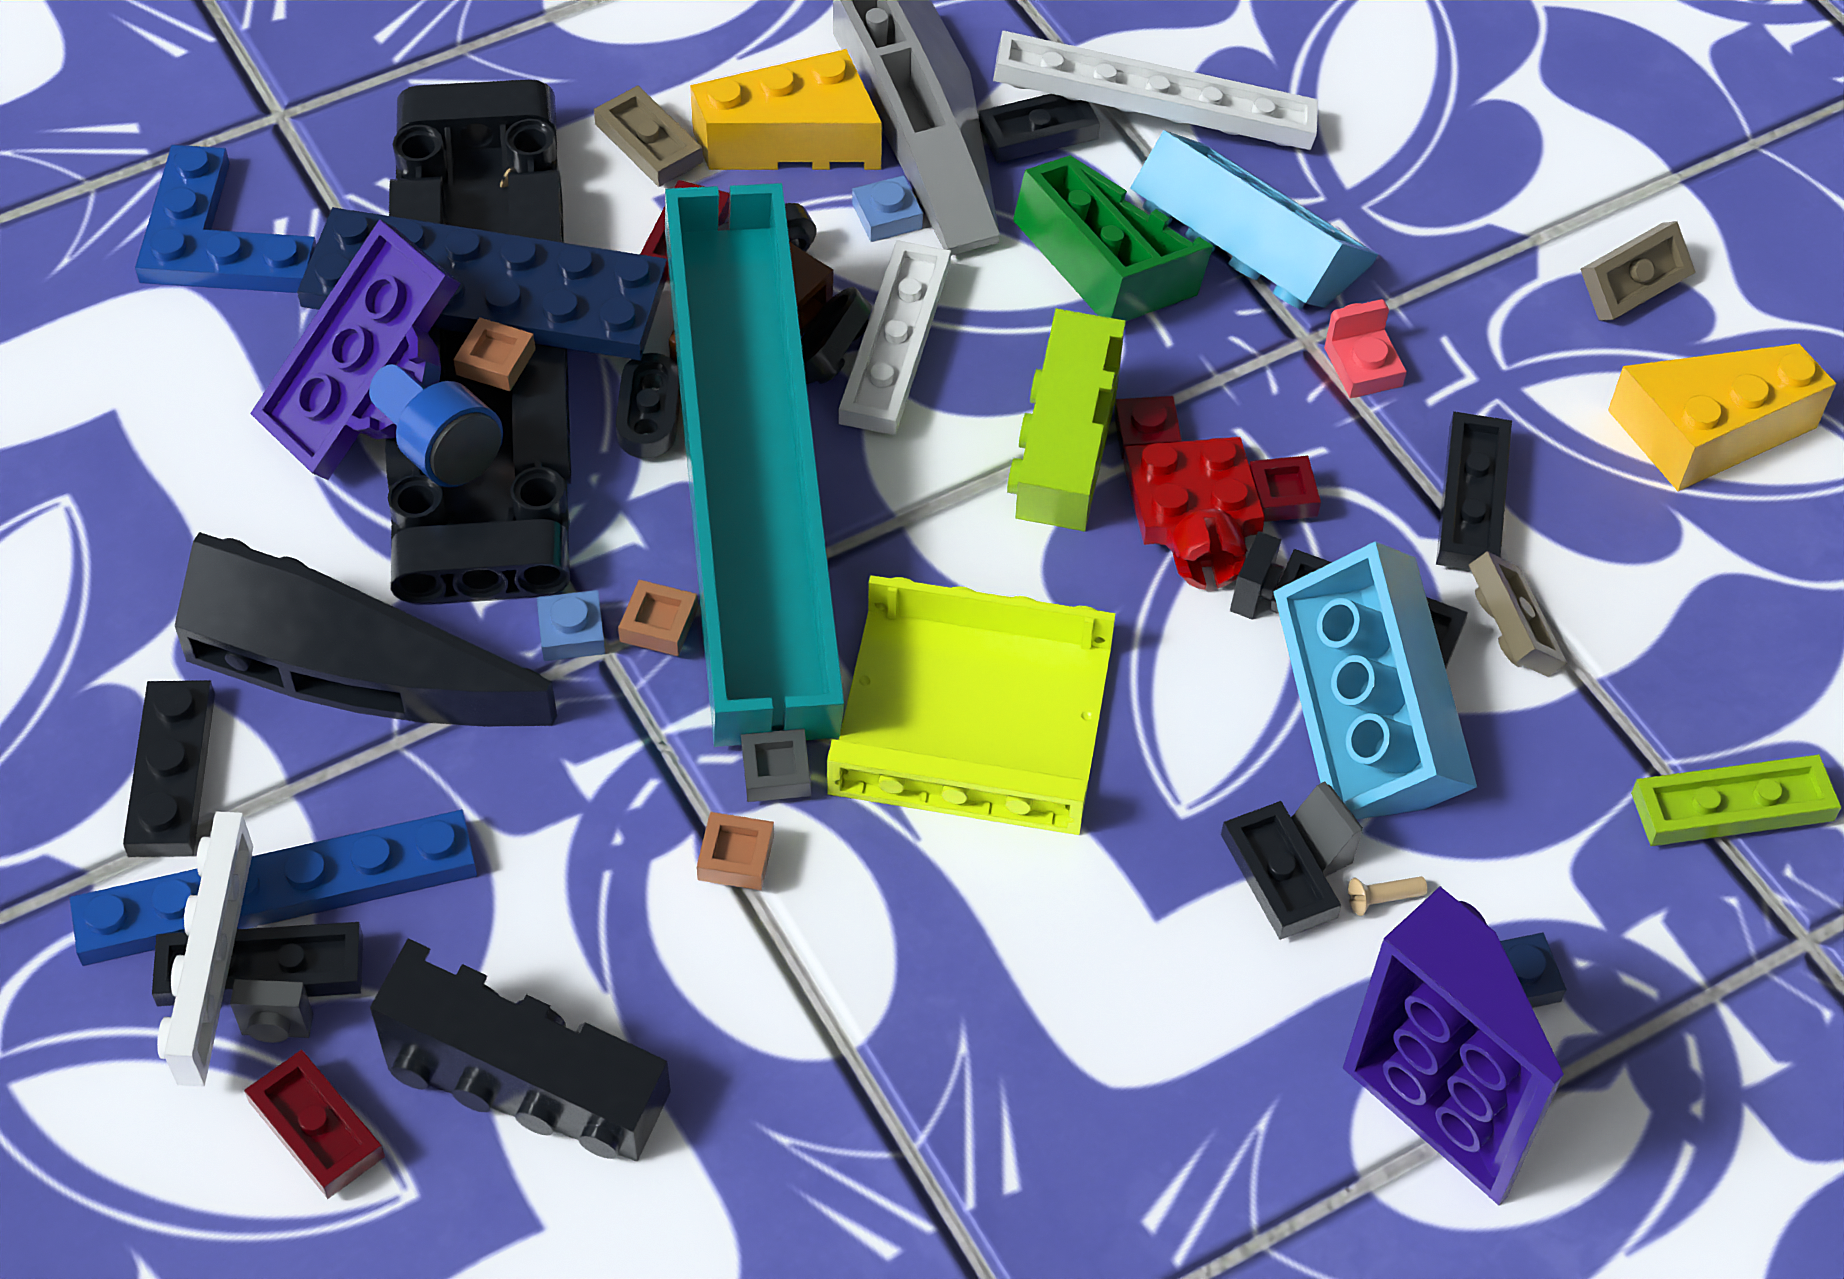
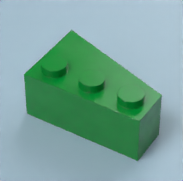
M1071 155L1026 169L1013 221L1098 316L1128 321L1198 295L1213 249L1212 244L1201 237L1196 238L1194 242L1189 241L1167 227L1170 220L1169 217L1156 209L1148 215L1125 200L1127 192L1125 189Z

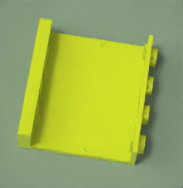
M870 575L868 582V614L839 740L832 739L827 759V795L1080 835L1116 613L1098 611L1088 606L1072 607L1040 602L1026 596L1008 597L976 592L961 586L950 588L918 583L903 577L885 578Z

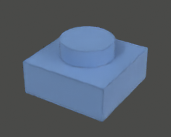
M904 175L852 188V205L870 242L923 229V212Z
M598 590L537 597L541 648L544 661L605 654Z

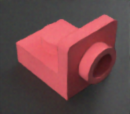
M1383 299L1363 304H1350L1331 313L1324 349L1350 399L1403 387L1407 371L1385 331L1389 308Z

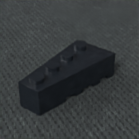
M409 938L407 939L370 1006L388 1070L398 1081L415 1089L423 1090L430 1085L449 1092L459 1103L478 1112H489L492 1108L514 1116L523 1127L540 1135H552L555 1131L577 1139L582 1147L599 1157L614 1159L617 1155L638 1162L671 1092L668 1063L666 1060L586 1022L580 1024L576 1032L566 1028L564 1019L550 1008L551 1005L527 994L524 1000H520L517 1003L509 1001L485 985L487 975L464 964H461L456 975L426 961L430 954V948Z

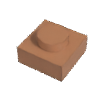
M479 317L453 359L456 375L510 392L535 351L533 333Z
M638 580L618 627L620 642L679 657L698 610L697 594Z
M710 812L696 867L697 880L762 891L774 839V822Z

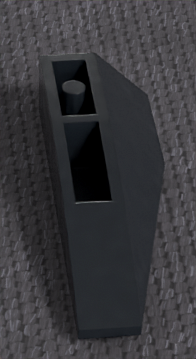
M199 532L193 541L174 625L186 662L296 699L366 715L422 723L483 727L552 726L557 718L552 681L531 669L520 667L336 579L309 568L295 558L288 556L278 558L251 549L240 540L234 538L220 539Z

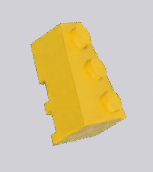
M847 49L690 85L693 133L697 143L702 146L703 157L709 170H778V162H812V170H830V162H864V170H881L882 122Z
M1800 344L1775 346L1623 366L1608 411L1677 491H1680L1817 428L1836 382Z

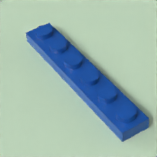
M463 809L252 856L237 929H249L477 877ZM192 869L69 897L76 953L82 966L155 950L156 934L184 933V913L187 899L190 895H198L201 877L198 874V870Z

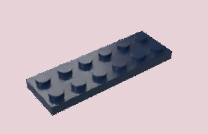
M332 207L297 290L301 307L319 310L380 219L398 229L461 283L431 328L470 333L480 317L533 333L535 344L641 360L668 277V263L666 258Z

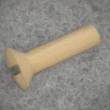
M1422 876L1372 885H1365L1359 879L1353 878L1348 885L1349 903L1354 913L1363 916L1371 904L1426 895L1427 883Z

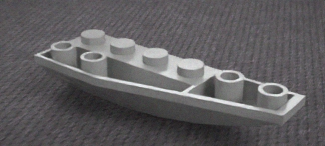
M833 0V35L841 50L847 49L882 122V130L943 249L951 250L952 256L999 243L1000 234L971 74L932 1Z

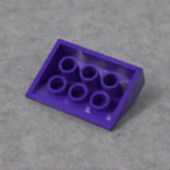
M1439 886L1383 938L1343 1069L1497 1205H1500L1508 1197L1563 1078L1564 1073L1497 933L1487 925L1482 914L1474 906L1465 901L1456 900Z

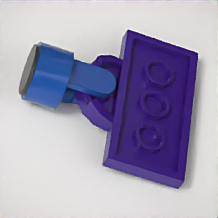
M380 219L250 413L312 474L329 480L360 433L374 439L396 438L400 451L434 483L443 487L460 486L479 477L496 458L503 438V427L500 418L461 383L454 381L439 382L441 374L439 352L428 332L461 283L398 229Z

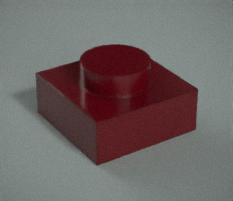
M1174 396L1116 399L1114 417L1121 459H1124L1125 446L1182 442Z
M1308 455L1250 461L1249 467L1264 513V522L1318 517L1321 500Z

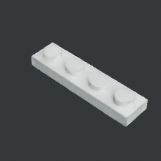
M896 240L839 407V424L896 436L951 266V250Z
M216 811L210 837L203 836L198 846L197 870L201 877L198 895H190L187 899L184 913V928L186 935L189 936L185 955L176 956L171 973V990L173 996H176L172 1017H164L162 1019L158 1032L157 1045L159 1057L166 1059L177 1085L205 1087L254 847L243 813Z

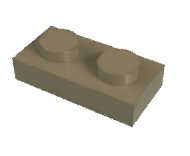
M639 85L594 108L595 125L658 187L703 163L702 146Z
M1678 221L1663 222L1580 269L1599 320H1614L1696 273Z
M1488 551L1470 563L1469 567L1479 586L1475 589L1476 598L1482 608L1495 619L1502 633L1498 638L1500 648L1510 662L1517 667L1525 666L1547 677L1568 664L1520 567Z

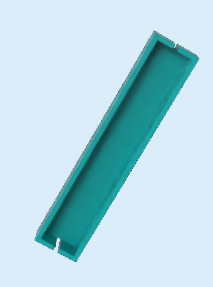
M782 183L730 186L728 230L718 231V186L665 189V236L714 747L741 745L742 734L796 729L805 730L806 740L839 738L844 699Z

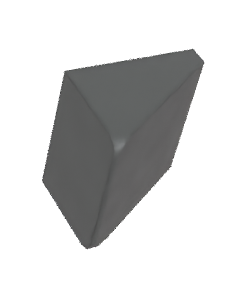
M1324 781L1314 788L1291 818L1324 876L1327 877L1353 863L1363 827L1330 784Z

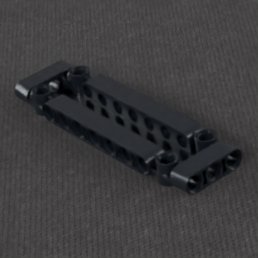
M529 79L432 84L408 87L397 97L396 136L392 143L396 161V179H390L389 216L564 243L562 187L557 159L555 94L550 86L541 81ZM510 168L508 186L501 188V180L506 178L504 174ZM431 328L428 334L438 348L441 363L439 382L454 381L461 383L498 415L503 427V438L498 454L488 469L474 480L456 487H443L434 483L400 451L396 438L386 439L385 459L389 489L387 498L391 512L390 590L398 599L416 604L556 594L564 590L569 585L570 580L568 532L570 518L567 499V484H571L568 351L565 348L535 344L534 353L509 392L456 375L453 359L469 333Z

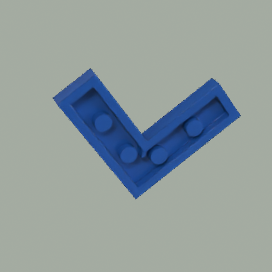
M171 145L135 270L139 283L297 293L317 244L314 236L211 230L230 165L226 148Z

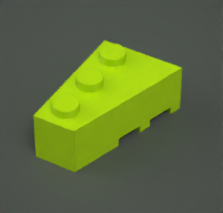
M1055 308L1043 368H1036L1030 395V403L1035 404L1033 414L1025 413L1022 421L1019 447L1025 448L1023 459L1013 458L1008 478L1007 493L1017 495L1015 519L1086 531L1117 397L1125 320Z

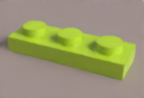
M1819 754L1636 779L1631 792L1650 846L1835 821L1841 809Z

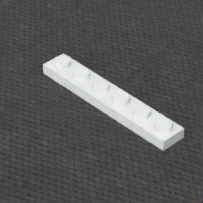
M1002 31L993 81L1009 84L1019 89H1032L1060 95L1070 100H1083L1115 107L1125 112H1138L1161 117L1175 123H1188L1216 129L1230 135L1239 134L1271 141L1281 146H1294L1311 150L1317 134L1318 99Z

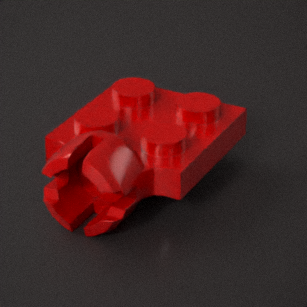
M1241 437L1125 446L1123 464L1144 545H1166L1173 553L1178 574L1193 587L1206 590L1207 584L1202 567H1212L1217 589L1234 582L1246 559L1245 554L1248 552L1244 538L1257 535L1258 531L1263 532L1265 518Z

